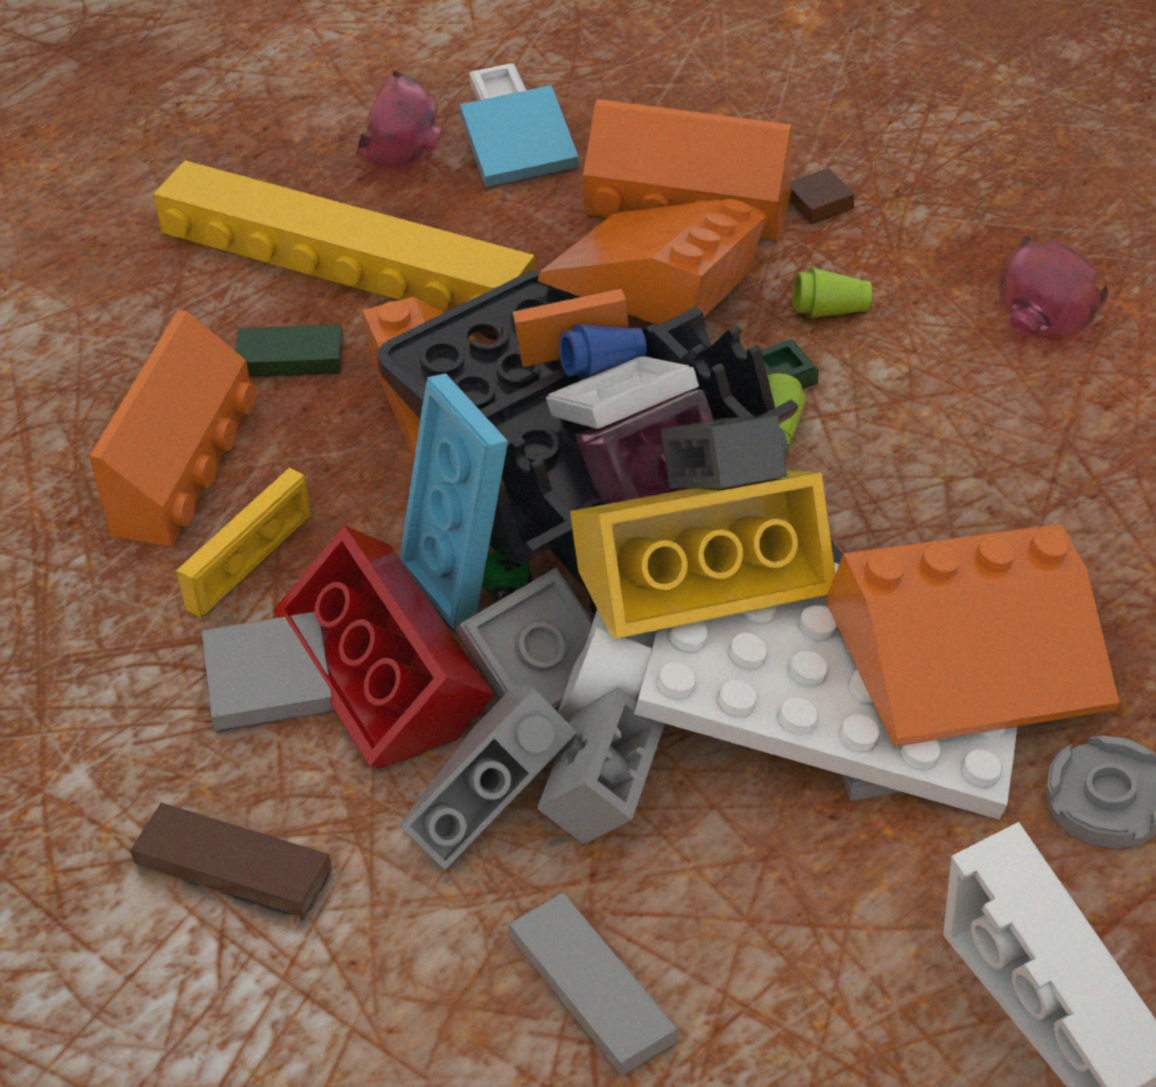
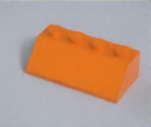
M597 99L593 110L583 171L585 214L610 217L613 213L712 200L735 199L750 205L752 212L766 216L760 239L778 242L791 205L792 124Z
M177 310L89 456L111 537L173 547L183 527H188L191 524L195 514L196 503L204 489L210 488L213 484L216 467L225 451L232 449L237 429L244 416L251 414L254 409L256 387L253 383H250L246 360L188 311Z

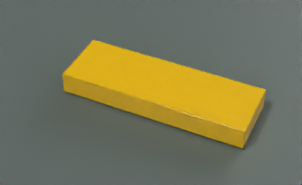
M289 467L176 570L187 611L200 618L205 615L312 515L304 474Z

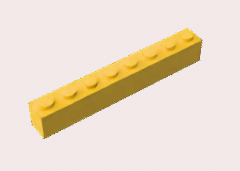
M186 160L153 193L161 233L396 300L414 297L443 312H447L525 273L536 271L535 255Z

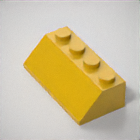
M786 471V477L722 489L692 488L570 511L578 571L611 637L617 639L828 595L835 577V567L822 472Z

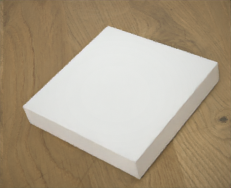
M640 356L548 394L549 396L546 397L551 416L599 429L699 387L694 368L689 367V365Z

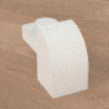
M597 609L585 647L573 665L558 713L567 722H570L573 713L619 687L636 700L643 682L656 631L617 639L612 638Z

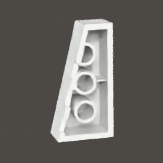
M1017 822L952 855L943 936L1065 1086L1156 1087V1019L1021 824Z

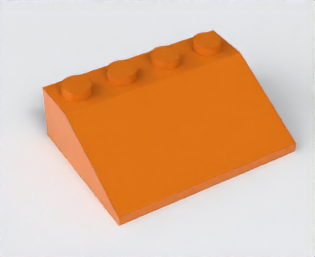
M735 199L712 200L613 213L542 269L539 273L538 282L579 297L622 288L626 299L627 314L653 324L656 323L657 325H661L694 307L701 310L703 317H705L750 273L766 216L752 212L750 205Z
M1062 524L843 553L825 601L894 747L1114 711L1119 705L1088 570Z

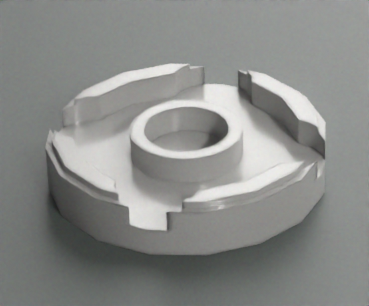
M1106 735L1090 737L1087 740V744L1078 745L1073 748L1072 743L1061 749L1049 766L1045 800L1052 818L1069 835L1092 846L1121 849L1142 845L1156 836V754L1151 749L1130 739Z

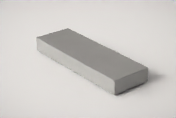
M564 892L509 923L510 938L621 1076L678 1042V1033L675 1025Z

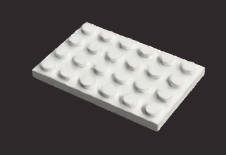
M834 563L835 574L839 566L838 563ZM827 595L656 630L634 715L998 820L1003 815L1008 804L1017 727L894 747L826 604Z

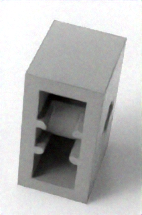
M620 687L572 714L569 724L577 733L558 752L537 807L540 812L582 844H586L632 820L665 723L634 715L637 701Z

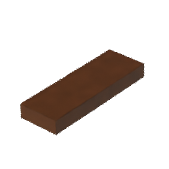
M160 803L130 850L135 864L302 917L305 916L332 869L330 855L164 803Z

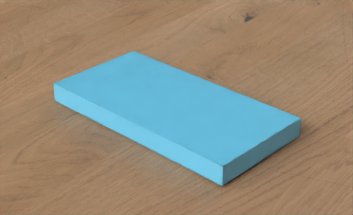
M445 373L428 377L425 386L399 558L428 600L451 628L456 630L458 621H465L477 614L508 440Z

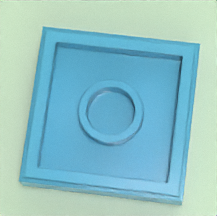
M552 85L460 104V116L485 188L578 168L579 156Z

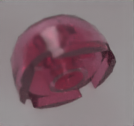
M393 70V75L389 74L367 118L371 120L368 132L372 134L370 137L363 133L361 134L356 151L357 159L379 168L399 170L415 164L423 152L433 154L443 128L435 125L438 107L433 94L424 84L397 70Z
M1026 236L1019 241L1010 253L1000 274L998 292L1005 311L1010 315V324L1018 332L1028 337H1034L1037 334L1044 338H1066L1084 329L1097 316L1108 298L1109 292L1106 285L1099 292L1098 287L1093 282L1098 272L1081 255L1062 243L1048 238L1043 246L1031 244L1035 236Z

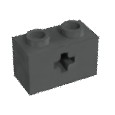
M778 416L723 418L661 429L669 488L722 489L787 476L785 460L788 455V443L783 430L779 426Z

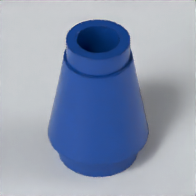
M576 324L571 331L562 332L559 340V355L564 372L568 376L578 375L582 380L637 357H646L647 351L646 339L640 328L630 329L626 327Z

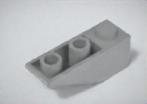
M517 682L473 727L399 826L446 870L569 742L577 731L534 688Z

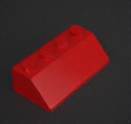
M343 525L273 609L277 618H286L329 686L332 699L329 702L370 767L380 769L456 740L495 696L393 547L346 525ZM315 612L316 620L321 626L328 675L293 621L292 615Z

